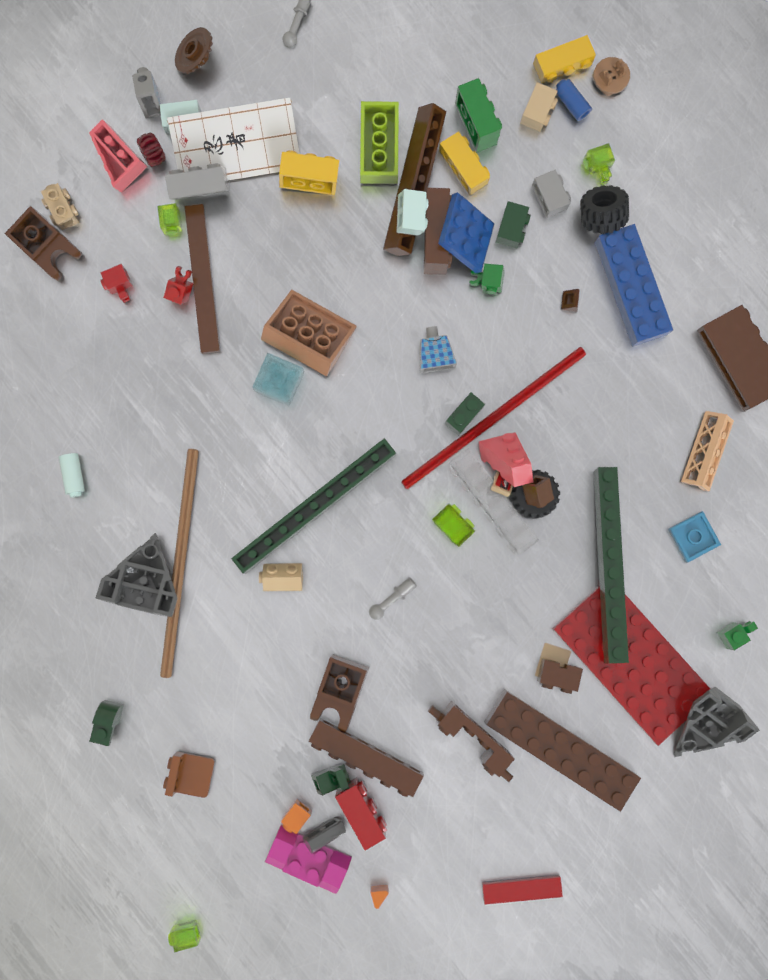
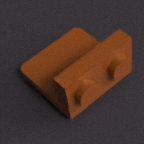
M177 751L168 760L167 769H170L169 776L165 777L163 789H166L165 795L173 797L175 793L206 798L209 793L215 760L209 757Z

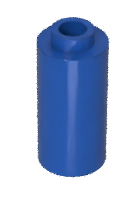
M562 79L556 85L557 96L577 121H581L592 111L593 108L570 79Z

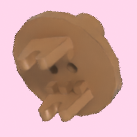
M607 57L596 65L592 77L596 87L605 95L610 96L623 91L627 87L630 80V70L622 59Z

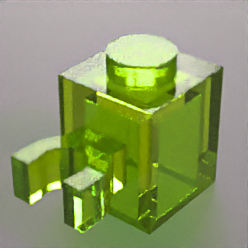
M608 143L588 150L583 159L584 166L589 170L590 175L599 172L602 183L610 181L612 174L609 168L615 162L613 152Z

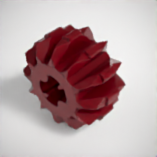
M145 133L137 138V145L149 166H158L165 161V153L153 133Z

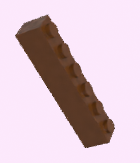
M322 718L319 719L308 741L312 743L311 747L318 751L323 749L329 752L328 756L335 760L340 758L346 761L345 764L348 767L361 769L363 774L371 779L376 777L381 780L380 783L382 785L398 789L397 792L404 797H408V795L414 797L424 777L422 771L347 731H340L337 726Z

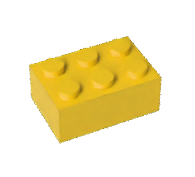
M291 150L282 152L279 188L335 195L339 160L332 156L317 157L312 153L303 155Z

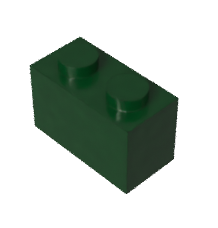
M507 201L496 243L517 248L519 243H523L526 232H523L524 225L528 226L531 214H528L529 207Z
M470 392L445 421V425L459 436L484 408L485 403Z

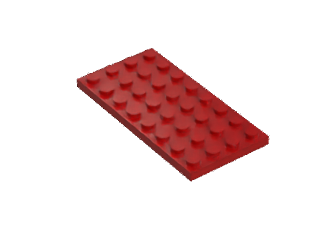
M599 586L552 629L652 741L659 746L687 720L693 702L710 690V687L626 594L629 663L604 664Z

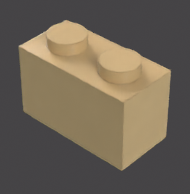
M537 82L520 124L541 132L543 125L547 127L551 115H548L550 109H555L558 101L555 98L557 90Z

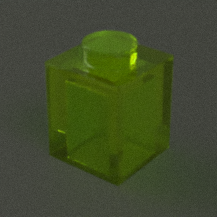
M176 203L157 206L160 228L164 234L176 235L178 232L183 231L180 210Z
M196 920L175 925L172 927L170 934H168L169 945L173 946L174 953L196 947L201 940Z

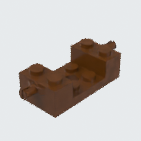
M451 701L442 712L433 705L429 708L428 712L438 721V729L446 736L450 734L454 737L463 727L471 737H474V735L478 737L477 740L486 749L481 755L482 765L491 776L496 774L498 777L502 776L507 782L512 780L514 776L506 769L515 758L454 702Z

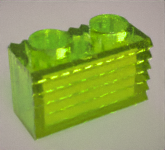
M448 504L432 521L458 548L475 532L473 529L475 525L468 518L464 520L459 515L462 512L455 504L452 506Z

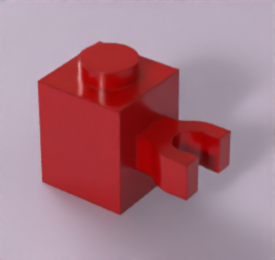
M122 264L100 272L103 278L100 282L104 290H108L112 295L118 293L123 303L131 300L126 289L132 287L133 284Z
M177 266L175 270L176 277L168 280L163 298L182 305L189 301L193 283L187 281V279L190 278L192 271L187 270L186 275L183 276L181 274L182 267Z

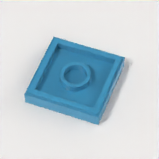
M703 511L668 528L686 563L721 545Z

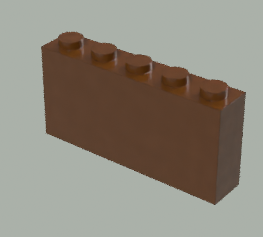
M740 305L700 327L697 330L743 411H747L768 400V344L760 336L759 328L753 324L749 311L743 305Z

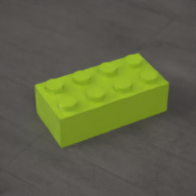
M361 101L360 183L398 184L399 102Z

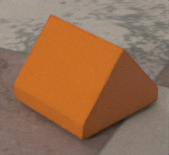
M387 885L371 886L370 892L376 909H379L389 894Z

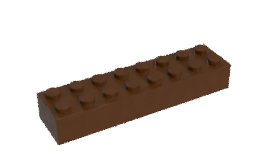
M504 689L484 721L488 727L620 812L641 780V777L506 689Z

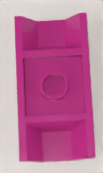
M281 825L265 863L277 867L283 872L311 885L319 886L337 894L348 871L352 856L328 845L323 846L314 853H310L303 840L305 835L299 832L297 834L294 832L289 833Z

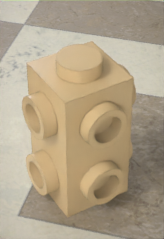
M57 183L48 185L41 191L44 197L41 199L47 210H50L52 215L49 217L54 226L58 225L63 231L79 223L76 217L79 213L74 204H70L69 199L71 197L66 188L62 189Z
M302 563L263 564V572H259V583H263V591H302Z

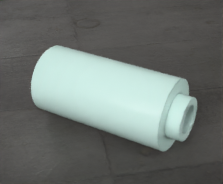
M78 453L59 456L65 495H70V498L82 496L81 493L85 492Z

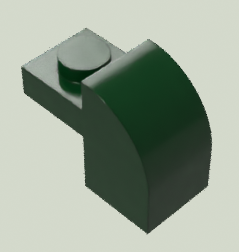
M104 700L99 704L92 721L94 725L89 742L110 746L115 726L120 722L124 704Z
M344 764L335 765L311 775L317 793L322 796L336 789L346 790L349 788L348 784L351 783Z

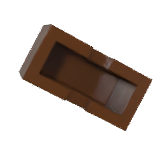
M542 658L537 681L542 683L541 687L553 689V686L561 688V692L572 694V691L578 692L583 669L565 663L564 667H560V663Z

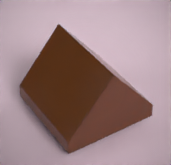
M580 289L563 291L562 310L578 312Z

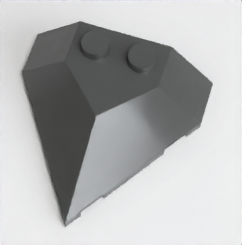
M156 533L119 563L111 573L101 579L96 599L154 615L173 616L178 598Z
M713 687L693 702L676 746L674 757L682 756V752L693 750V753L723 747L725 746L724 743L745 742L760 730L738 703L717 687Z

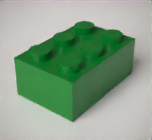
M477 78L459 85L455 104L476 153L497 145L502 123L494 114L493 102L487 98L485 84H481L480 79Z

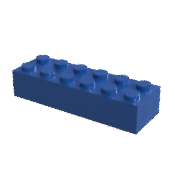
M632 224L620 228L618 231H613V233L599 235L594 243L631 346L634 347L667 336L673 331V327L636 225Z

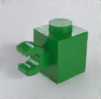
M484 263L483 272L475 273L471 271V276H477L478 278L475 281H469L470 285L478 286L482 283V289L487 294L502 293L505 273L504 266Z
M748 621L743 625L732 622L719 630L717 634L726 649L735 651L751 641L747 634L757 630L758 627L754 621Z

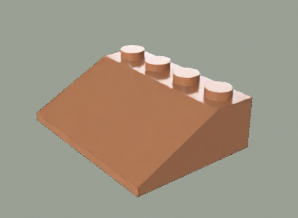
M291 289L264 325L261 340L327 376L336 364L357 326Z

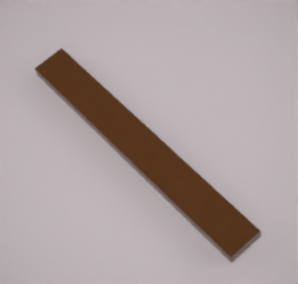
M203 204L188 205L184 207L201 354L221 352L205 209Z

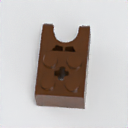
M32 206L4 233L49 276L57 281L63 275L56 266L58 256L68 253L75 259H80L83 255L76 246Z
M333 654L329 658L310 719L317 721L326 708H333L337 710L340 716L339 730L346 732L370 667ZM345 677L348 683L342 684V680L339 678Z

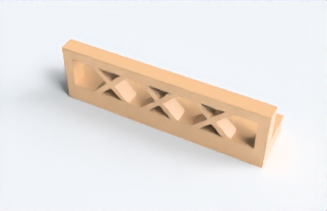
M705 411L681 480L682 483L697 486L704 491H710L734 422L727 414ZM710 417L718 418L716 424L709 428L708 422ZM710 434V442L703 446V437ZM703 452L705 455L704 460L697 464L696 456ZM697 469L699 473L697 480H689L690 473Z

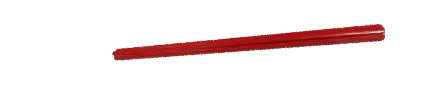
M582 347L576 349L403 479V486L409 489L586 355L585 350Z

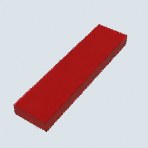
M560 875L482 882L484 905L563 897Z

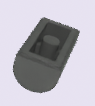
M333 818L303 836V840L310 853H314L345 834L346 829L341 820Z

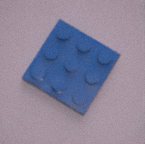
M458 192L454 193L451 197L438 244L475 273L482 272L495 223Z

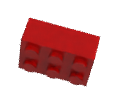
M356 777L348 784V789L343 791L336 789L335 798L363 849L366 851L386 839L387 823L382 815L378 816L377 805L373 798H368V790L364 782H359Z

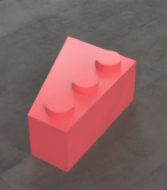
M102 119L89 134L98 154L101 156L104 163L103 166L108 172L112 186L122 193L148 166L118 133Z
M516 432L478 441L481 460L484 463L488 462L493 470L499 471L501 477L513 487L533 483L531 462Z

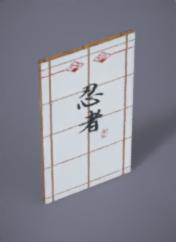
M290 98L168 117L167 122L169 124L177 169L189 172L188 168L199 166L202 169H207V165L218 163L226 168L228 181L278 173L280 171L282 152L291 150L300 154L291 106L292 101Z

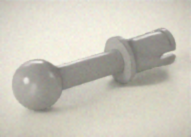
M299 0L297 6L294 7L293 10L296 14L292 25L282 38L285 46L293 47L296 45V33L302 17H307L308 15L307 9L311 0Z
M409 577L400 586L394 587L395 592L380 605L375 604L369 609L370 617L379 620L384 616V611L399 598L404 600L405 596L417 587L412 578Z

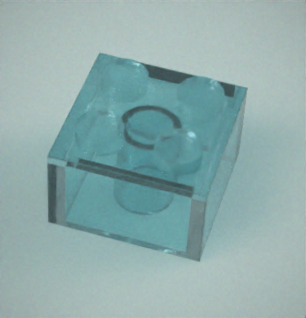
M267 353L252 388L261 395L290 406L304 375V369Z

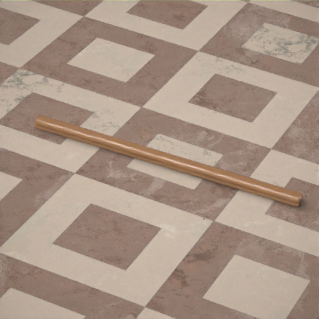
M197 449L187 450L172 583L178 599L173 616L167 617L160 672L162 678H170L172 676L198 461Z

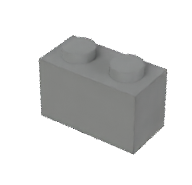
M556 169L534 178L532 184L547 218L567 210L571 204L570 194L568 191L565 192L563 179L560 174H557Z

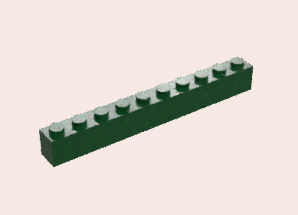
M385 438L233 556L231 558L242 574L249 572L396 456L394 449Z
M598 467L594 471L604 664L629 663L618 467Z

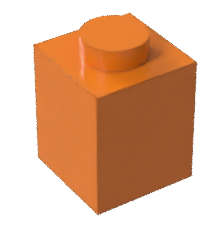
M296 799L282 817L281 823H283V828L289 833L294 832L297 834L311 816L312 810Z

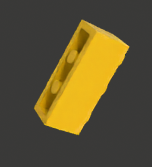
M588 35L536 54L533 65L541 83L546 81L553 82L558 77L571 75L580 68L587 69L592 65L596 54Z
M458 131L440 143L439 152L469 196L488 184L490 179L489 170L486 166L481 165L478 154L471 150L469 142L464 135L462 136Z

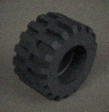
M601 185L600 187L588 190L580 200L581 223L583 227L596 234L613 233V231H618L621 227H624L629 221L628 193L618 186L613 187V185Z
M538 469L532 470L533 476L538 475L550 478L554 500L547 503L545 507L537 508L527 504L522 485L512 488L511 498L509 499L513 504V509H516L519 515H523L525 518L537 519L549 515L555 510L556 504L560 500L558 498L560 495V491H558L559 485L555 483L553 476L550 477L548 475V472H541Z

